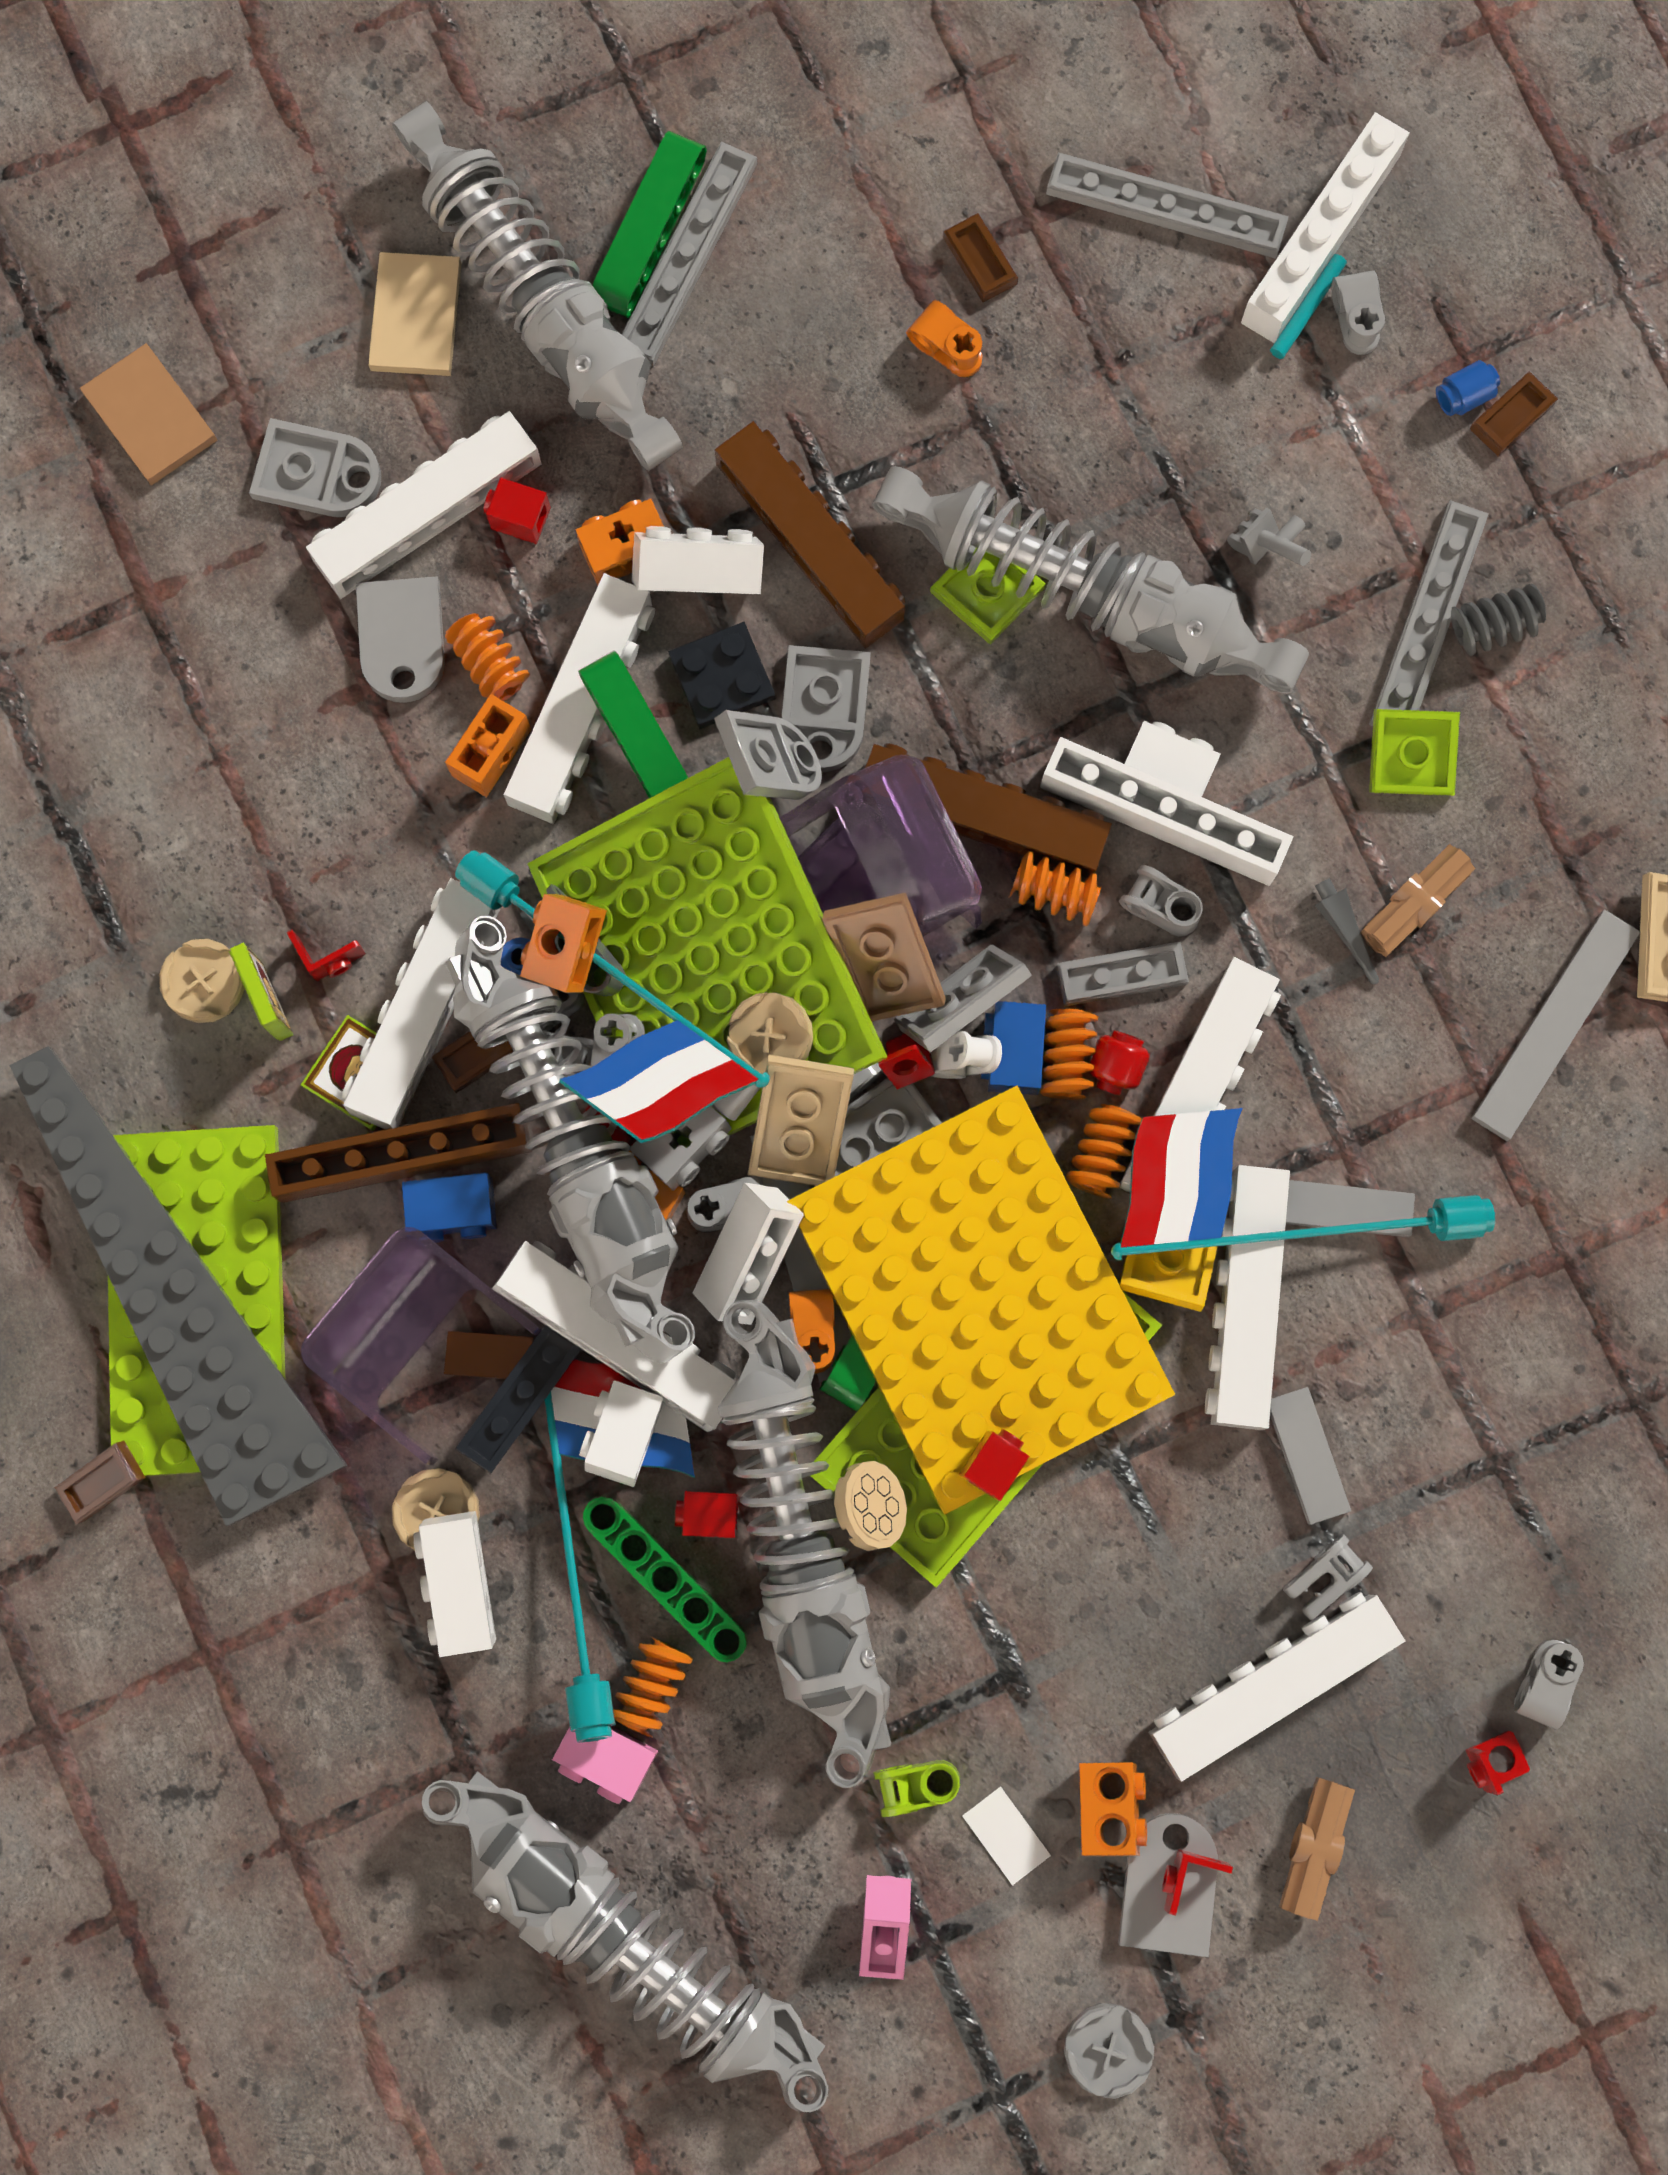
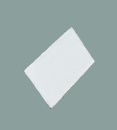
M1001 1786L962 1816L1012 1885L1051 1856Z

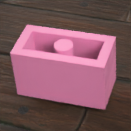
M611 1726V1738L577 1743L576 1734L571 1732L569 1727L552 1759L560 1764L558 1772L578 1783H581L583 1778L599 1785L597 1790L599 1795L620 1805L622 1799L631 1802L658 1750L614 1726Z

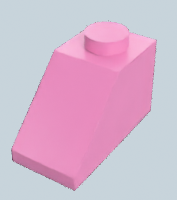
M867 1875L859 1976L904 1979L910 1923L911 1879Z

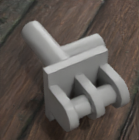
M1254 508L1249 513L1250 519L1248 522L1242 521L1238 525L1239 532L1237 534L1232 533L1227 538L1228 544L1234 550L1248 556L1250 563L1254 565L1257 564L1268 550L1302 566H1305L1311 559L1310 550L1292 542L1306 526L1304 521L1296 515H1293L1279 531L1270 509L1265 508L1261 511Z

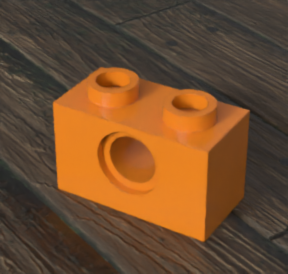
M544 894L543 899L534 910L533 923L535 926L531 940L525 945L521 955L523 968L520 977L565 993L583 992L607 910L564 895ZM559 932L563 934L565 939V945L561 952L555 946V938Z

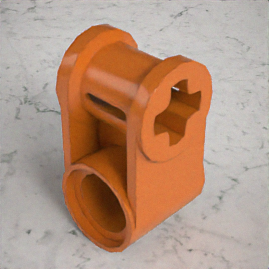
M933 300L906 332L909 340L915 347L926 355L933 357L959 377L972 376L982 366L981 335L940 301Z
M830 1289L789 1292L790 1319H793L798 1344L805 1351H808L810 1343L816 1342L819 1349L827 1350V1353L821 1354L820 1362H813L816 1367L814 1374L823 1373L830 1368L835 1353L833 1295Z

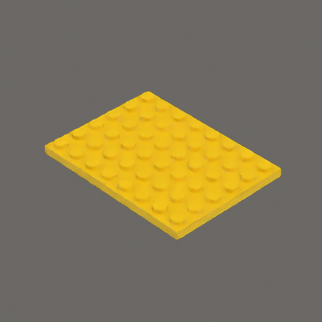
M1018 1085L787 1201L804 1213L798 1227L944 1515L986 1494L959 1476V1473L987 1431H993L998 1435L1001 1429H1004L1024 1442L1020 1450L1030 1457L1017 1475L1018 1477L1175 1395Z

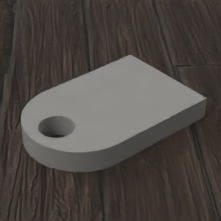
M270 418L249 494L254 500L332 517H346L353 509L359 506L366 507L374 501L381 486V470L371 448L356 437ZM356 472H366L370 475L368 484L362 488L349 486V479Z
M438 576L356 583L360 663L368 684L378 695L393 702H412L427 696L440 682L445 667L441 591ZM402 671H409L415 675L412 686L403 690L395 688L393 686L394 677Z
M789 645L782 719L789 721L797 727L810 744L819 740L829 743L832 747V753L829 757L819 760L821 772L835 771L853 760L863 741L871 652Z
M725 710L714 718L744 795L800 800L817 790L820 786L822 774L818 757L804 734L789 721L779 717Z
M1164 1813L1153 1816L1146 1821L1147 1846H1140V1856H1127L1118 1944L1126 1947L1209 1957L1217 1870L1188 1862L1176 1916L1168 1914L1164 1910L1167 1893L1162 1892V1882L1167 1865L1174 1866L1178 1849H1170L1165 1846L1163 1833L1169 1825L1180 1824L1187 1832V1840L1179 1848L1180 1850L1218 1860L1215 1843L1208 1831L1188 1816L1178 1813Z

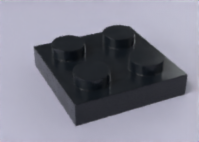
M745 622L668 651L669 658L699 729L715 724L714 718L725 710L745 712L776 700L775 692Z

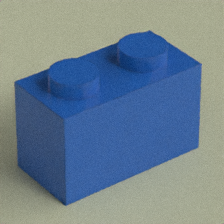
M998 1001L994 1004L993 1013L985 1012L983 1035L996 1036L1002 1045V1057L998 1068L990 1074H981V1079L988 1080V1092L1003 1093L1018 1085L1022 1094H1039L1042 1081L1046 1018L1045 1004Z
M488 1173L402 1182L406 1233L412 1238L418 1237V1243L444 1241V1234L460 1233L461 1239L482 1238L487 1236L486 1230L497 1229L493 1179Z

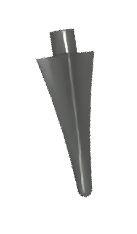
M1330 878L1320 882L1315 887L1322 901L1315 904V907L1348 947L1369 982L1377 984L1379 977L1364 945L1347 889L1345 888L1337 892Z

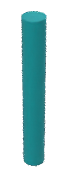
M1339 254L1332 256L1270 349L1274 357L1284 359L1331 288L1333 277H1338L1347 264L1344 257Z

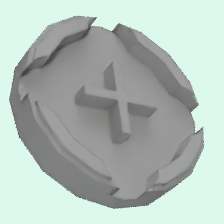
M1102 2003L1085 2009L1073 2020L1065 2036L1064 2055L1070 2074L1082 2089L1096 2096L1116 2099L1132 2094L1146 2081L1150 2073L1152 2060L1154 2059V2045L1149 2029L1136 2013L1122 2005Z

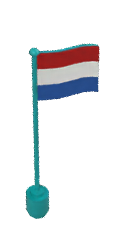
M473 850L463 857L455 871V877L460 880L462 888L492 910H497L502 906L507 908L513 903L533 918L535 909L518 897L520 891L518 875L486 852L480 854ZM559 932L557 936L565 941L563 934ZM594 953L592 962L675 1022L637 1037L591 1068L572 1076L561 1078V1084L640 1143L654 1140L676 1130L723 1098L755 1084L759 1088L768 1085L770 1077L767 1072L759 1073Z
M1243 1108L1149 1116L1142 1118L1137 1129L1132 1150L1129 1209L1121 1242L1112 1247L1111 1254L1115 1259L1122 1260L1124 1255L1427 1225L1430 1232L1435 1233L1440 1241L1480 1238L1485 1233L1494 1230L1495 1211L1490 1199H1481L1478 1195L1436 1199L1433 1207L1428 1209L1427 1217L1222 1237L1232 1191L1233 1142L1238 1119Z
M573 1360L546 1397L545 1407L581 1676L574 1677V1685L565 1688L570 1730L575 1732L577 1743H585L611 1738V1726L615 1725L609 1681H600L599 1674H590L561 1455L585 1461L586 1458L579 1456L587 1431L596 1432L601 1417L594 1415L595 1408L602 1390L610 1393L613 1381L643 1389L606 1364ZM663 1403L641 1467L668 1469L695 1478L686 1417Z

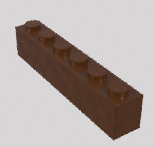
M752 421L714 449L716 466L865 649L904 620L905 606L903 604L906 601L901 591L895 584L890 583L887 585L878 574L880 573V568L875 559L868 552L862 554L854 545L855 537L843 521L837 523L828 513L830 507L825 498L817 490L813 493L803 482L805 476L799 466L793 460L787 462L779 453V443L769 430L766 429L762 432L757 424Z
M886 743L884 747L877 744L873 745L858 787L857 801L1023 857L1028 851L1033 852V860L1038 862L1046 856L1049 858V866L1056 867L1059 862L1065 863V871L1071 873L1078 867L1081 869V876L1088 878L1092 872H1096L1112 823L1104 821L1105 817L1091 810L1084 809L1080 813L1065 808V803L1053 797L1043 796L1041 799L1026 795V791L1023 788L1014 784L1003 783L1002 786L987 782L984 775L972 770H963L960 773L946 768V763L933 757H924L921 760L907 755V750L894 744Z
M520 1103L265 1154L271 1195L281 1203L530 1153L532 1150L525 1148L530 1140L527 1123L520 1125L513 1122L515 1116L524 1111Z

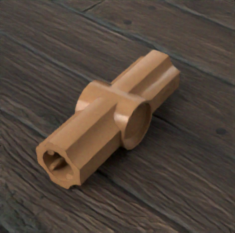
M1449 844L1419 875L1415 873L1389 899L1391 902L1366 924L1365 928L1360 932L1365 938L1366 943L1375 952L1387 957L1416 927L1420 929L1446 903L1445 899L1471 875L1475 867L1472 865L1470 858L1460 848H1455Z
M1316 1777L1304 1821L1298 1824L1292 1839L1289 1859L1292 1863L1279 1907L1299 1916L1318 1921L1330 1876L1336 1873L1342 1859L1345 1845V1837L1342 1834L1355 1790Z

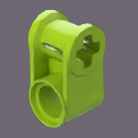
M935 1760L915 1765L905 1764L873 1772L874 1779L879 1780L884 1803V1808L880 1810L882 1817L907 1814L918 1811L921 1808L948 1803L955 1798L960 1788V1775L957 1768L945 1760ZM936 1770H944L951 1775L953 1785L948 1792L938 1794L929 1788L927 1783L928 1776ZM893 1781L897 1782L900 1800L896 1797Z

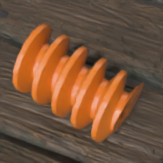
M473 613L458 619L446 631L445 638L447 642L453 645V651L456 656L462 658L461 663L465 670L471 671L470 677L473 683L479 685L478 689L483 697L488 698L492 694L502 701L508 700L521 689L522 684L529 678L530 673L528 670L514 672L521 664V659L519 656L505 658L513 648L510 643L497 645L504 637V633L499 629L489 632L496 623L493 616L480 619L478 614Z
M1028 851L1021 861L1009 898L1017 890L1019 892V904L1024 905L1031 896H1034L1036 910H1041L1045 903L1049 901L1051 915L1056 916L1064 906L1066 907L1068 921H1072L1079 912H1082L1083 926L1087 927L1101 887H1097V874L1093 872L1082 882L1081 869L1078 867L1068 877L1065 876V863L1059 862L1054 870L1050 871L1049 858L1046 856L1035 866L1033 865V852Z
M1078 1009L1049 1010L1048 1013L1054 1016L1045 1019V1028L1052 1031V1033L1044 1036V1044L1052 1049L1043 1052V1061L1051 1066L1042 1069V1078L1050 1082L1041 1085L1040 1093L1043 1096L1057 1099H1085L1086 1096L1081 1095L1082 1090L1094 1087V1082L1082 1078L1083 1073L1094 1070V1065L1083 1060L1085 1056L1096 1053L1095 1048L1085 1045V1040L1097 1037V1032L1087 1029L1086 1024L1098 1021V1016Z
M1100 1104L1102 1108H1093L1089 1113V1117L1097 1124L1089 1123L1084 1127L1083 1132L1090 1139H1083L1078 1143V1149L1085 1155H1076L1072 1159V1164L1079 1171L1067 1172L1066 1180L1082 1191L1112 1199L1105 1192L1106 1188H1120L1121 1184L1111 1174L1112 1172H1125L1127 1169L1117 1161L1118 1156L1131 1157L1132 1151L1123 1145L1124 1140L1135 1141L1136 1134L1128 1129L1129 1125H1140L1142 1118L1120 1107Z
M651 1637L654 1640L653 1644L640 1643L638 1646L647 1657L646 1660H632L630 1663L639 1673L638 1677L624 1676L623 1678L631 1692H617L615 1695L624 1706L623 1709H613L614 1719L617 1722L653 1738L647 1729H661L663 1725L654 1713H668L671 1708L662 1696L676 1697L678 1693L670 1679L684 1680L686 1676L677 1664H691L694 1658L668 1643Z

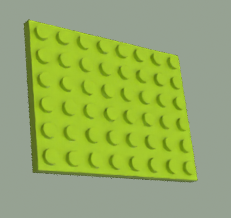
M729 757L527 863L542 898L544 894H547L546 889L553 884L567 897L607 910L599 939L622 966L625 975L729 1050L727 1036H729L731 1015L742 1001L755 994L778 993L793 998L805 1009L812 1023L813 1042L805 1061L854 1068V1074L888 1058L843 957L826 930L822 920L823 913L771 798L744 795ZM598 967L594 974V981L597 986H600L606 979V971ZM623 985L618 993L612 996H601L583 991L596 1022L606 1014H631L642 1022L645 1034L675 1022L625 985ZM616 1028V1036L623 1038V1030ZM762 1088L758 1090L735 1121L719 1113L732 1128L727 1133L729 1136L757 1122ZM683 1135L679 1136L676 1140L679 1145L685 1148L689 1147L692 1143L689 1138H685Z

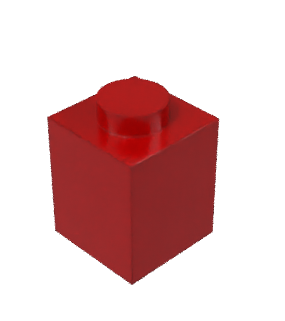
M501 477L496 490H489L484 503V513L487 515L492 530L534 544L538 543L551 509L547 492Z
M1001 1429L998 1435L993 1431H987L959 1473V1476L995 1500L1001 1501L1030 1456L1020 1450L1024 1442L1008 1431Z
M685 1491L684 1500L676 1501L675 1526L683 1527L682 1536L737 1538L739 1495L733 1493Z

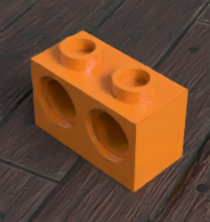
M1133 1762L1079 1763L1082 1856H1140V1846H1147L1146 1818L1139 1819L1138 1800L1146 1799L1145 1773H1137V1764ZM1111 1774H1119L1125 1782L1124 1793L1119 1798L1110 1800L1103 1793V1781ZM1114 1819L1120 1820L1126 1827V1838L1117 1846L1108 1844L1103 1834L1105 1825Z

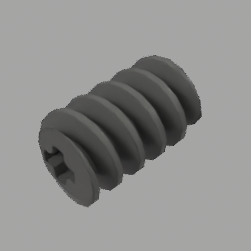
M1528 584L1522 590L1519 588L1511 589L1507 595L1497 593L1491 600L1489 598H1480L1476 605L1472 602H1467L1460 609L1452 607L1451 621L1459 644L1464 647L1469 656H1473L1476 653V642H1479L1484 651H1490L1492 637L1495 638L1500 647L1506 646L1507 633L1509 632L1515 642L1522 641V628L1526 629L1530 637H1537L1538 624L1546 621V605L1539 589L1534 584Z

